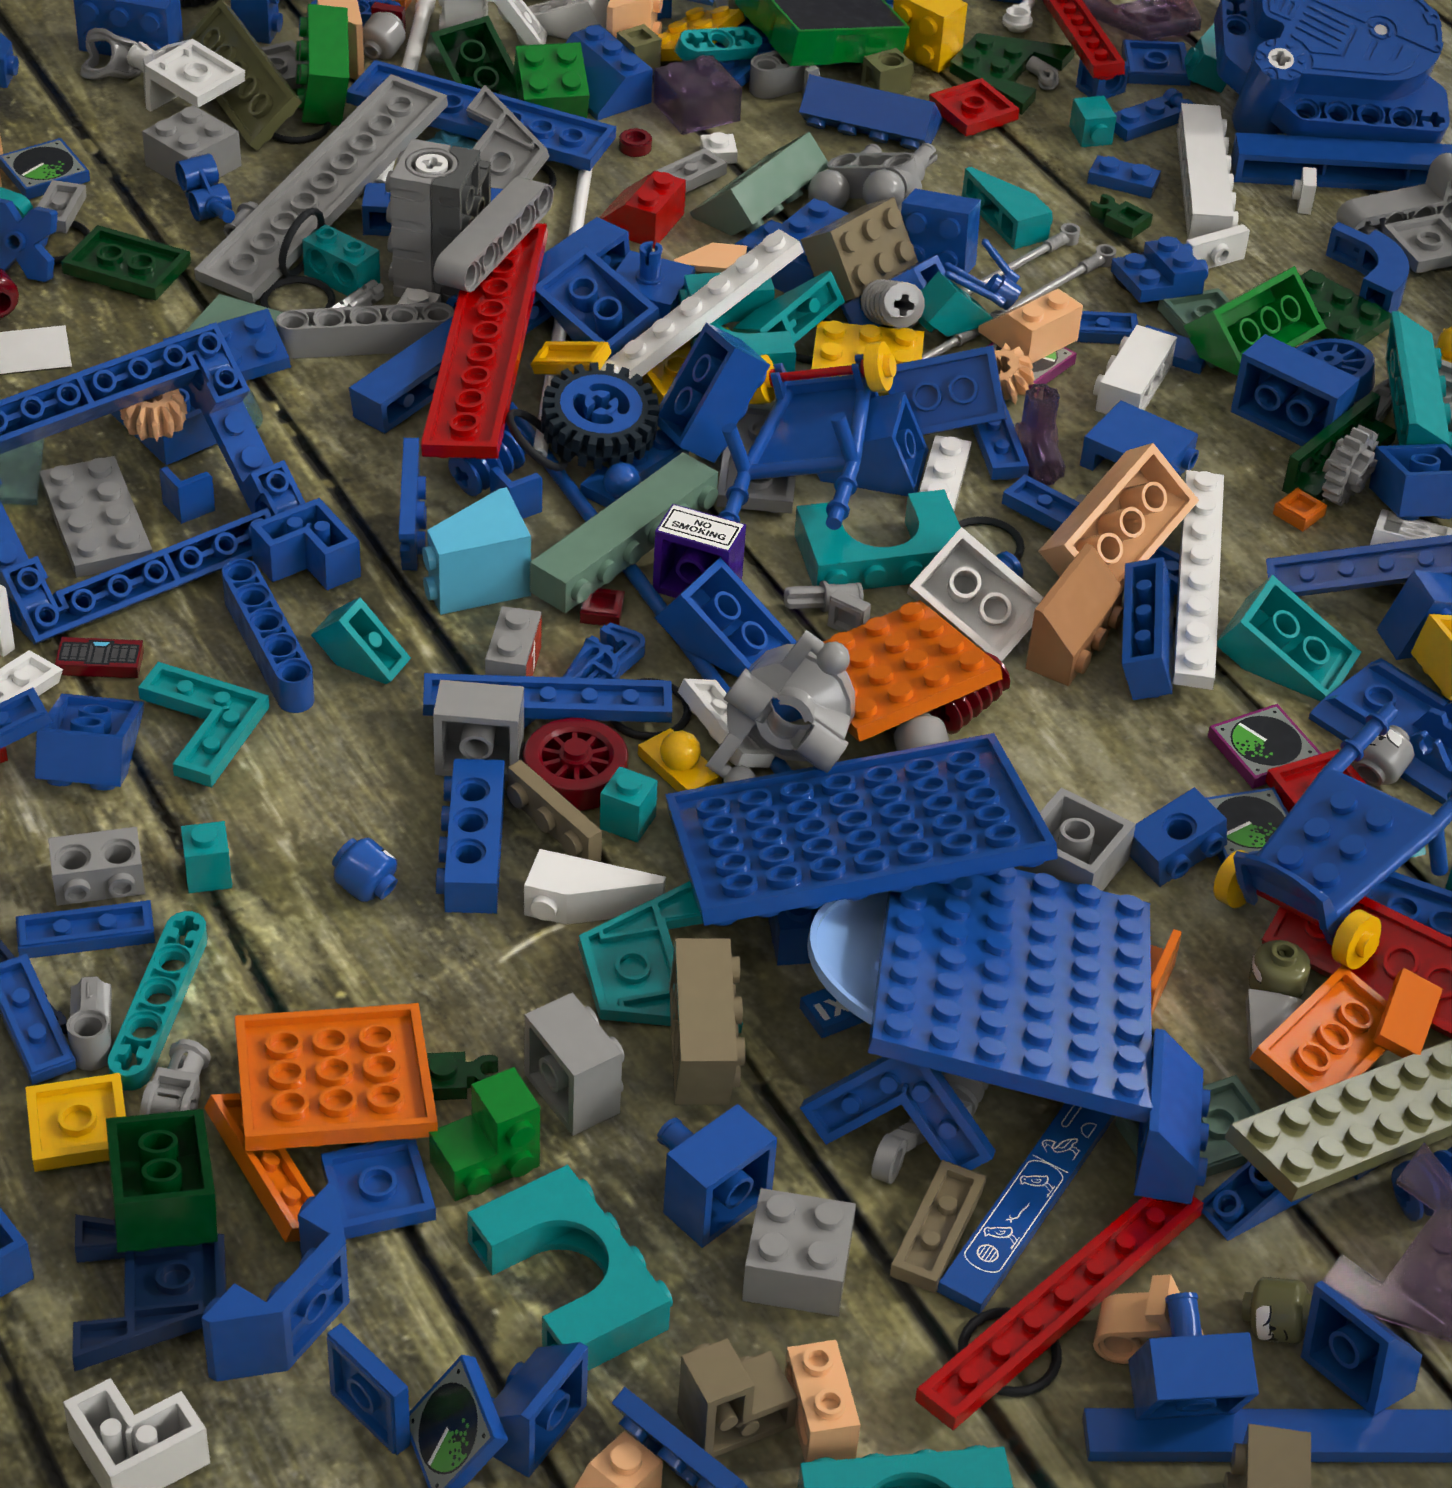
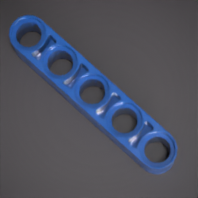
M240 558L228 561L222 568L225 605L277 704L282 710L290 713H300L310 709L315 701L312 666L259 568L253 561Z

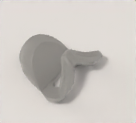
M104 28L90 29L86 35V49L90 57L82 64L80 75L83 78L92 80L107 76L121 79L138 77L142 71L132 67L127 62L130 48L134 44L138 46V43L134 40L117 36ZM97 41L108 42L112 49L111 59L108 65L103 68H93L99 63V53L94 43Z

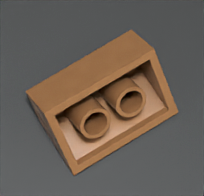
M1086 543L1034 611L1025 669L1066 686L1071 684L1078 673L1084 674L1094 651L1100 652L1103 649L1111 628L1117 629L1123 620L1124 607L1121 606L1124 589L1093 545Z

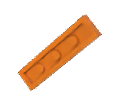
M240 1093L211 1094L204 1109L285 1242L300 1241L298 1213L304 1202L309 1197L315 1196L285 1148L269 1151H245Z

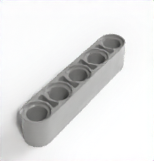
M515 177L440 253L433 269L435 282L466 292L475 290L548 213L553 202L552 186L523 177Z
M440 302L299 309L280 313L277 316L276 325L288 356L292 359L400 353L454 315V309L449 304Z

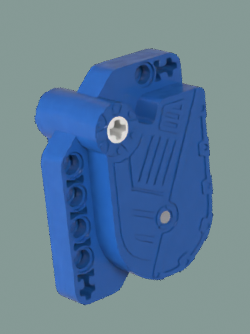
M1220 0L1214 18L1216 66L1218 76L1239 94L1232 111L1233 127L1239 133L1275 135L1281 133L1293 136L1440 144L1448 129L1450 118L1447 92L1442 85L1430 77L1444 43L1442 42V24L1439 14L1424 0Z

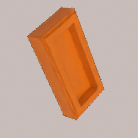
M1403 967L1395 977L1373 1042L1402 1058L1412 1054L1420 1055L1443 989Z

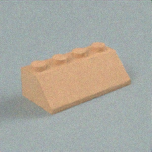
M1154 443L1127 450L1038 552L1060 577L1086 543L1093 545L1124 589L1125 563L1148 560L1199 500Z

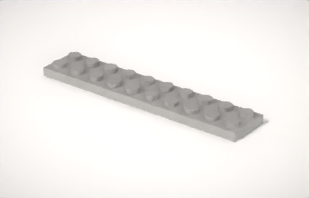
M390 74L194 269L195 279L254 304L283 275L279 269V252L284 237L294 220L305 210L317 208L323 213L325 224L331 226L364 192L365 185L373 183L398 157L400 151L406 149L411 138L416 139L448 106L447 95ZM315 215L308 217L294 235L287 253V269L303 254L302 240L316 231L317 217Z

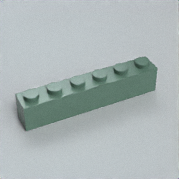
M682 452L530 562V593L564 613H567L577 604L583 603L590 594L594 593L604 584L610 583L616 575L630 565L637 563L643 555L654 548L655 530L672 504L701 512L710 509L718 498V471Z

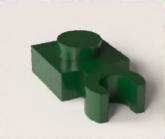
M1102 194L1100 204L1095 201L1090 202L1089 214L1096 219H1105L1104 226L1114 230L1123 237L1133 239L1151 226L1153 214L1127 201L1118 204L1110 195Z
M465 1051L427 1053L434 1101L467 1099V1089L471 1088V1084L493 1076L485 1075L486 1073L498 1072V1056L483 1055L474 1061L466 1062Z

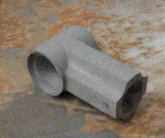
M98 976L82 977L79 983L71 986L70 1017L66 1024L69 1047L76 1060V1067L87 1071L98 1070L106 1066L112 1049L111 985L101 981Z

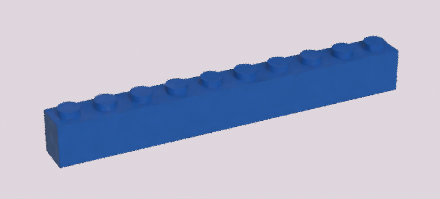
M599 217L594 218L544 253L538 283L585 246L616 271L630 250L628 231ZM536 295L534 296L526 334L552 316ZM453 316L349 387L354 418L385 434L432 401Z

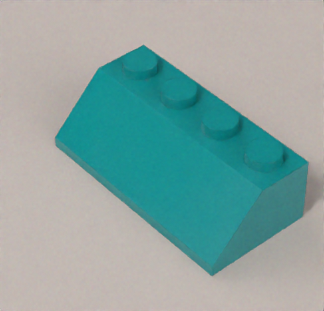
M1392 311L1385 363L1398 445L1446 444L1452 450V431L1448 432L1447 426L1451 423V408L1449 403H1444L1443 397L1446 396L1445 375H1439L1438 371L1442 365L1441 349L1434 347L1431 332L1400 311Z

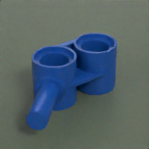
M208 153L175 163L178 183L186 195L194 219L199 222L219 217L224 222L231 223L235 219L231 198L226 186L223 183L218 184L219 172L213 156Z

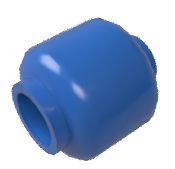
M369 837L358 841L354 838L350 839L333 858L332 865L335 867L333 874L335 882L360 902H368L376 896L383 900L397 885L398 879L394 877L397 870V860Z

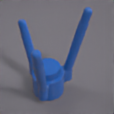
M986 238L982 240L983 246L1005 275L995 274L986 284L949 262L944 264V267L949 270L945 272L946 278L991 300L1004 310L1009 309L1015 303L1022 291V288L1016 284L1020 276L1010 269Z

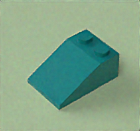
M1273 575L1245 599L1217 640V647L1244 670L1318 701H1322L1342 684L1361 654L1358 648Z

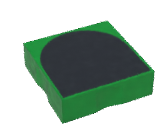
M735 0V4L753 25L758 27L767 36L770 44L790 66L830 65L843 62L863 63L864 56L897 48L903 53L910 30L906 22L885 0Z

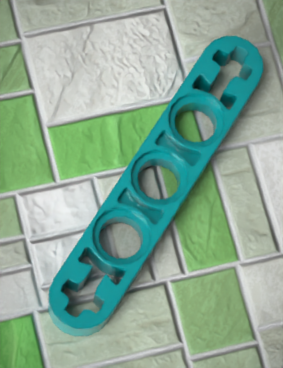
M183 911L171 916L167 921L110 1051L107 1062L109 1074L121 1073L123 1090L132 1091L143 1087L148 1083L207 945V926L204 917L199 913ZM187 933L184 946L180 943V936H184ZM171 960H178L185 964L176 971H167L161 968L164 963ZM157 993H164L171 997L163 1004H152L147 1001L150 996ZM141 1027H151L156 1030L154 1035L145 1039L132 1035L135 1030ZM132 1053L136 1054L137 1065H132L129 1070H124L128 1069L133 1059Z

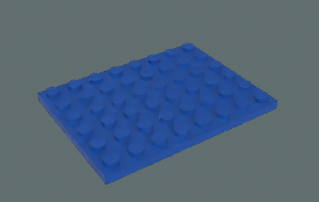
M995 733L836 762L828 773L813 766L665 794L667 809L704 926L712 924L726 926L738 919L754 916L773 917L785 910L801 907L815 909L828 902L843 899L857 901L868 897L870 894L886 891L905 892L917 885L933 882L947 884L959 877L975 874L989 876L998 873L1002 869L1018 866L1036 867L1043 864L1044 861L1058 859L1057 843Z
M1014 867L1002 869L998 873L989 876L975 874L959 877L947 884L933 882L913 886L905 892L888 891L868 1053L1147 1124L1150 1110L1153 1109L1151 1103L1150 903L1144 902L1133 895H1117L1101 891L1090 884L1078 885L1058 880L1050 874H1034L1015 869Z

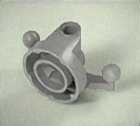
M805 630L795 644H786L767 650L751 664L749 669H744L725 695L724 700L728 702L727 728L729 733L705 766L722 777L724 783L754 778L755 774L750 768L743 765L731 767L727 764L728 760L748 735L761 749L771 752L780 759L808 761L819 770L828 773L849 744L845 740V736L855 715V690L846 671L850 663L848 649L836 641L824 643L808 630ZM772 697L780 700V705H790L796 708L801 713L804 722L809 721L811 724L795 725L783 720L774 710L771 702Z

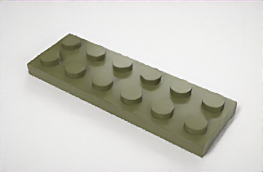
M219 0L183 41L194 39L245 70V82L215 99L246 142L258 151L265 142L272 138L275 131L286 119L294 114L302 101L231 7L223 0Z

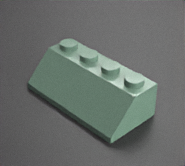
M807 132L762 158L693 209L690 214L694 219L731 236L742 230L749 234L764 224L762 217L765 216L769 219L783 210L784 207L781 204L783 201L789 204L803 195L800 188L804 186L805 190H807L812 178L818 172L828 168V161L811 133Z

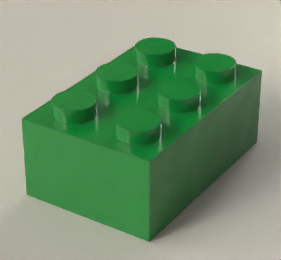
M308 4L306 17H300L299 37H303V40L296 41L295 61H301V64L296 66L295 84L301 85V88H297L296 95L302 103L297 108H301L302 122L325 124L328 121L331 125L339 126L343 119L349 84L348 8Z

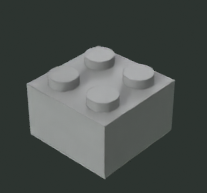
M194 105L186 107L182 111L165 120L158 121L155 125L142 131L145 165L179 185L175 173V163L177 161L209 153L216 162L219 177L241 166L239 131Z
M440 680L433 713L435 775L452 776L454 759L505 760V781H508V767L522 760L524 687Z
M1061 787L1039 812L1057 843L1058 859L1044 861L1043 864L1036 867L1018 866L1014 868L1034 874H1050L1058 880L1078 885L1090 884L1103 891L1129 860L1136 824Z
M572 992L526 1013L524 1075L571 1135L574 1136L619 1114L621 1092L624 1089L621 1079L622 1062L625 1060L624 1051L619 1041L613 1036L609 1037L601 1028L592 1008L589 1006L584 1007Z
M760 1188L745 1264L742 1301L839 1317L852 1240L856 1203Z

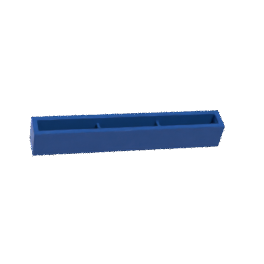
M1236 132L1231 154V167L1234 182L1293 185L1295 179L1301 180L1303 167L1317 168V187L1392 191L1425 184L1429 167L1433 160L1443 153L1452 154V144Z

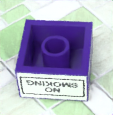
M672 504L655 530L653 587L660 594L676 598L720 557L742 580L746 524Z

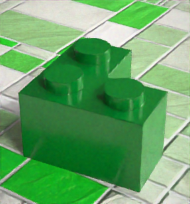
M514 1067L471 1084L472 1114L439 1127L438 1131L429 1132L430 1163L454 1201L470 1195L481 1194L491 1186L513 1177H522L532 1169L540 1166V1105Z

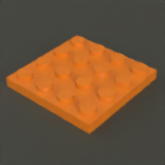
M921 600L906 603L898 610L881 617L871 618L861 626L847 632L836 633L830 639L823 641L824 643L839 642L849 651L850 663L846 671L855 690V715L849 725L848 732L859 742L1003 679L1001 666Z
M419 1003L235 1016L245 1151H269L284 1148L418 1139L430 1137L429 1132L438 1131V1120Z

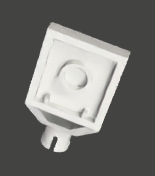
M194 39L168 44L156 51L147 44L138 42V46L134 44L127 55L128 64L143 72L146 109L150 112L178 96L199 108L245 82L244 69Z

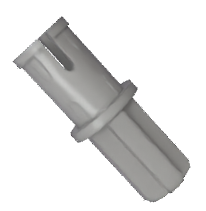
M821 581L819 586L787 587L784 590V604L789 609L820 608L822 612H828L830 596L836 589L864 600L863 587L860 582L828 584L827 581Z

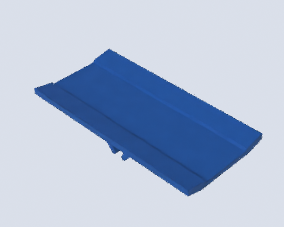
M1380 658L1369 663L1335 689L1310 712L1308 719L1344 741L1345 739L1351 740L1366 724V717L1370 713H1377L1386 703L1392 704L1398 710V716L1389 726L1396 725L1406 731L1415 754L1412 762L1400 778L1441 804L1448 800L1447 793L1452 789V701Z

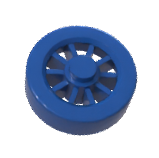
M1321 339L1305 343L1296 348L1360 378L1354 402L1364 398L1372 391L1375 385V358L1372 352L1365 346L1345 339Z

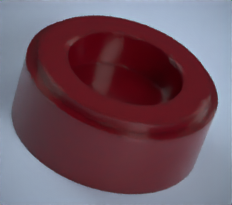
M627 129L619 136V150L631 157L645 156L652 150V136L643 129Z

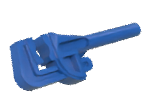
M610 622L600 628V641L593 635L585 639L580 652L562 677L620 679V676L644 657L645 638L637 631ZM524 718V729L535 719Z

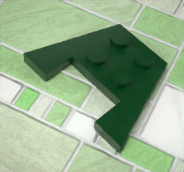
M977 33L950 61L949 72L965 82L983 78L1020 109L1019 114L1022 115L1036 97V89L1015 82L1026 70L1028 60L1032 56H1036L1062 71L1074 58L1075 50L1069 45Z

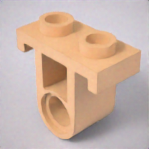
M1171 1274L1152 1275L1149 1292L1114 1294L1103 1299L1093 1342L1094 1350L1100 1357L1117 1364H1129L1128 1360L1149 1338L1172 1337L1168 1305L1165 1298L1168 1295L1180 1292Z

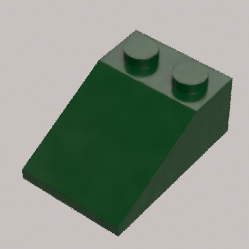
M489 16L430 33L425 55L436 77L479 89L486 85L494 93L518 99L514 64Z

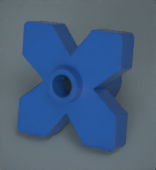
M0 198V269L7 271L17 261L28 279L41 282L53 279L55 259L45 249L49 236L57 231L58 213L56 210L36 207L31 209L22 218L13 201Z

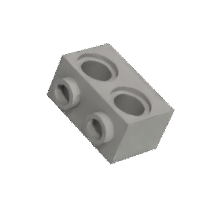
M137 827L48 838L56 906L145 894Z

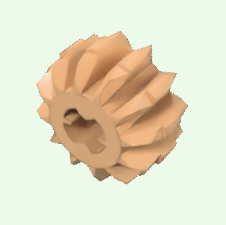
M1005 343L1001 350L996 351L995 349L1004 401L1010 399V401L1016 404L1017 395L1028 396V386L1034 384L1033 365L1031 359L1028 356H1024L1020 347L1010 350V347Z
M178 388L120 410L129 435H139L141 441L149 437L158 441L159 437L172 438L173 432L183 430L187 406L184 396Z

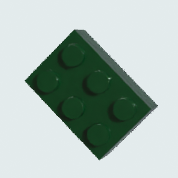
M203 1109L106 1118L117 1253L128 1251L145 1252L155 1248L197 1246L201 1243L218 1242L216 1195Z

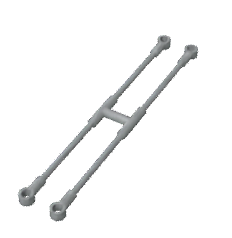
M1073 223L1061 225L1059 233L1045 240L1041 246L1007 265L1014 271L1046 252L1051 253L1064 245H1076L1079 242L1080 227ZM1108 244L1098 245L1095 254L1081 261L1078 267L1016 301L1009 309L995 310L990 315L995 318L1031 299L1055 290L1081 274H1088L1100 266L1110 267L1112 258L1116 256L1115 247ZM998 269L980 280L987 284L995 274L1000 276L1005 274L1001 269ZM961 288L969 295L975 293L967 288ZM917 321L915 324H913V325H911V326H909V327H902V328H912V327L918 325L919 322ZM976 328L952 335L951 339L923 354L922 359L936 357L955 346H962L981 335V333Z

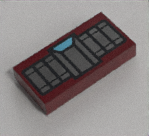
M61 637L55 665L63 669L61 675L139 678L144 654L143 640Z

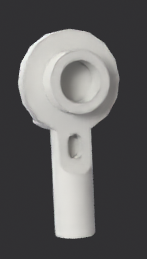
M1023 0L1020 5H1013L1007 8L1006 14L1002 18L1003 25L1009 31L1015 33H1022L1030 28L1033 24V18L1030 15L1035 5V0Z

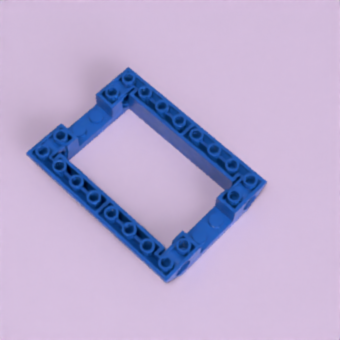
M217 322L0 400V454L189 385L252 513L58 590L52 595L46 583L48 576L39 557L28 558L0 501V585L4 586L7 591L11 621L34 645L219 571L228 561L253 557L250 525L305 503L285 460L273 463L243 403L250 389Z

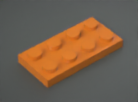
M1342 965L1256 1048L1250 1059L1295 1098H1300L1365 1073L1388 1051L1373 1042L1387 1001L1346 966Z

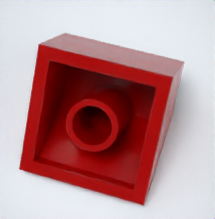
M655 170L624 189L599 218L627 230L629 241L639 244L653 241V248H655V244L660 243L684 215L686 180L675 177L667 172Z

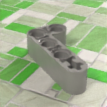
M1443 153L1433 160L1429 167L1425 184L1346 201L1337 211V221L1367 235L1374 230L1382 233L1384 224L1440 213L1452 223V154Z

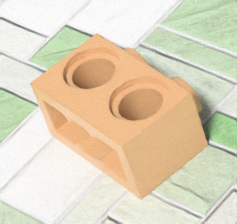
M837 1340L787 1347L784 1374L798 1397L795 1427L805 1462H812L813 1460L825 1457L835 1460L856 1458L861 1424Z

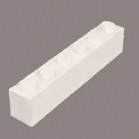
M1181 103L1177 125V140L1188 239L1238 226V211H1234L1236 192H1232L1234 175L1230 173L1231 155H1228L1229 137H1225L1227 119H1222L1221 108L1217 105Z

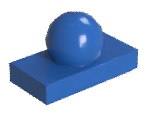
M619 462L611 465L609 468L602 465V470H596L580 484V491L586 498L607 507L641 483V478L638 470L629 463Z

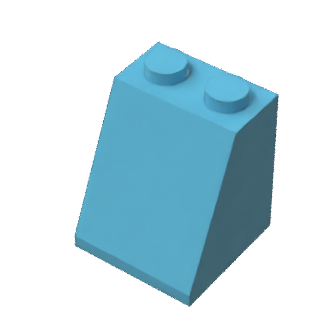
M507 487L492 492L427 530L428 546L422 548V555L425 567L428 570V577L423 578V586L428 601L434 600L440 615L531 596V535Z

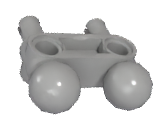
M871 143L860 153L839 155L827 163V170L818 172L812 178L808 186L810 201L814 198L822 200L831 206L842 209L848 199H864L866 204H871L894 197L899 207L903 198L908 197L914 189H922L921 181L924 179L925 169L937 160V154H933L936 152V149L930 143H923L913 153H881V148Z

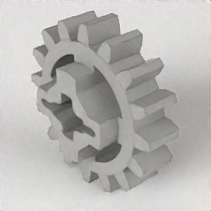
M1358 425L1357 428H1352L1350 436L1346 435L1345 438H1341L1336 442L1333 452L1324 464L1323 471L1326 472L1324 478L1327 481L1322 487L1324 491L1322 497L1342 506L1343 503H1348L1351 495L1354 496L1364 489L1378 461L1374 459L1375 453L1373 452L1378 445V441H1376L1378 434L1375 431Z

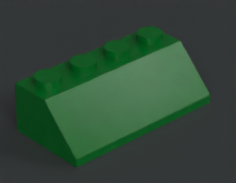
M1293 266L1184 325V328L1199 358L1238 376L1242 353L1264 334L1295 347L1325 330L1326 326L1296 267Z

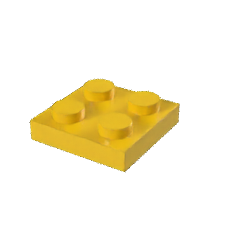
M121 1073L25 1087L34 1172L109 1161L106 1118L126 1116Z

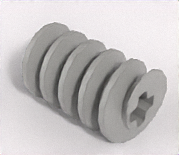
M875 280L866 286L860 298L861 309L871 322L897 328L909 327L915 324L922 316L925 308L921 290L916 285L903 281Z

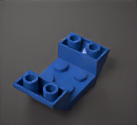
M328 1183L316 1197H309L300 1208L298 1222L302 1259L298 1269L286 1282L281 1281L272 1289L267 1302L234 1283L221 1298L216 1297L207 1305L201 1319L209 1378L218 1382L288 1371L349 1304L346 1240L338 1190L335 1185Z

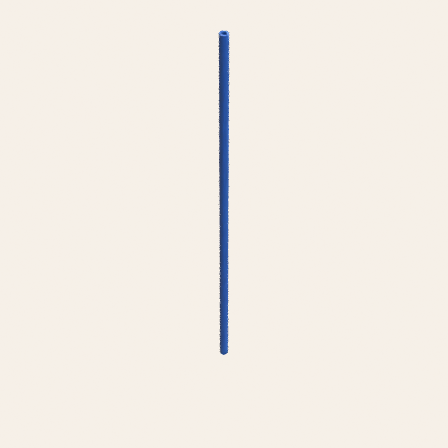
M511 402L509 411L518 409L514 402ZM515 416L514 421L516 425L524 432L533 447L536 431L528 421ZM548 448L546 458L559 464L558 460L555 458V456ZM544 467L585 522L598 514L565 469L563 471H553ZM636 563L622 571L655 616L668 606ZM680 647L703 679L717 680L725 692L728 693L730 687L711 663ZM774 757L770 765V769L774 774L792 771L785 760Z

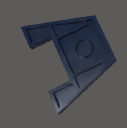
M75 1214L76 1262L125 1258L124 1317L73 1322L72 1359L74 1372L203 1328L201 1318L207 1305L214 1298H221L227 1291L224 1234L217 1233L218 1242L201 1243L197 1246H174L155 1248L145 1252L128 1251L117 1253L114 1219Z

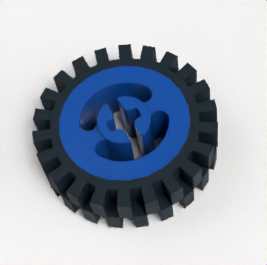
M598 362L590 363L589 371H585L583 365L578 364L574 365V374L567 368L561 371L560 378L555 375L551 379L550 386L547 385L544 392L541 414V431L544 432V439L547 444L552 442L551 449L556 454L564 450L563 459L571 462L575 456H578L577 465L581 467H586L588 460L594 461V469L602 470L603 461H608L609 467L619 463V459L623 463L633 464L634 456L638 460L643 458L645 450L650 451L653 446V440L656 438L660 405H658L657 394H652L653 387L649 383L642 385L643 377L637 373L629 379L630 369L622 367L619 373H614V364L606 363L605 371L599 370Z

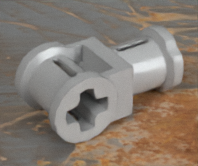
M180 1039L178 1042L173 1043L169 1050L171 1060L168 1067H158L153 1080L149 1081L145 1087L141 1100L140 1115L198 1109V1102L201 1096L199 1075L201 1070L207 1068L210 1063L211 1055L209 1050L199 1042L190 1039Z

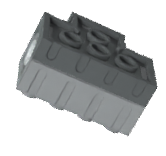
M411 138L405 151H400L397 164L393 171L390 170L388 172L385 182L386 192L391 193L386 219L387 222L392 223L387 249L388 252L393 253L388 278L389 281L394 282L393 296L402 297L406 288L423 289L427 292L441 294V303L446 304L448 298L453 295H459L460 290L436 283L433 277L434 264L440 253L491 202V162L480 160V150L452 146L451 148V145Z

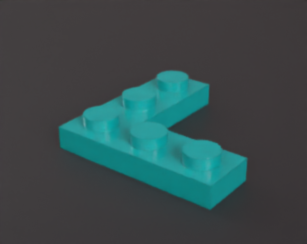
M157 662L138 687L141 700L205 719L173 762L174 776L211 788L270 708L269 695L161 662Z

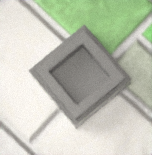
M836 589L830 596L827 626L840 632H847L861 626L870 619L871 604Z

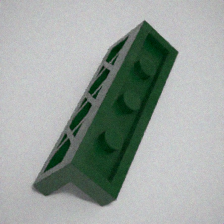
M1371 391L1290 455L1282 491L1289 494L1296 488H1299L1320 501L1323 500L1324 497L1322 495L1324 491L1322 487L1327 481L1324 478L1326 474L1323 471L1324 464L1333 452L1336 442L1341 438H1345L1346 435L1350 436L1353 427L1357 428L1358 425L1375 431L1378 434L1376 439L1378 441L1377 446H1389L1392 444L1397 430L1375 419L1381 396Z

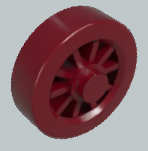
M566 718L547 723L531 734L524 746L523 762L581 811L600 807L601 792L619 766L628 769V749L623 738L609 726L585 718Z

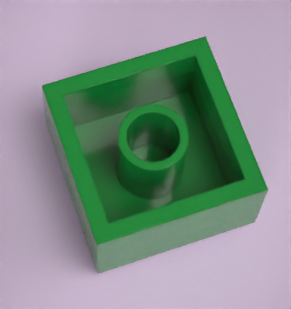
M581 42L516 46L514 75L518 99L587 118L590 94Z

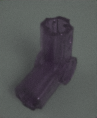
M1033 384L1032 388L1026 391L1022 421L1015 424V430L1029 463L1033 479L1045 485H1054L1059 478L1064 477L1066 468L1058 448L1059 439L1056 425L1060 396L1055 388H1051L1046 384Z

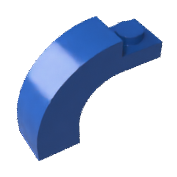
M1338 222L1331 229L1326 256L1365 275L1359 296L1378 304L1389 313L1397 311L1403 299L1410 268L1405 252L1390 237L1377 230L1367 235Z

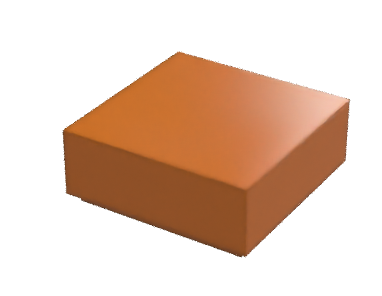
M1296 488L1275 504L1273 515L1303 532L1325 516L1327 505L1301 489Z

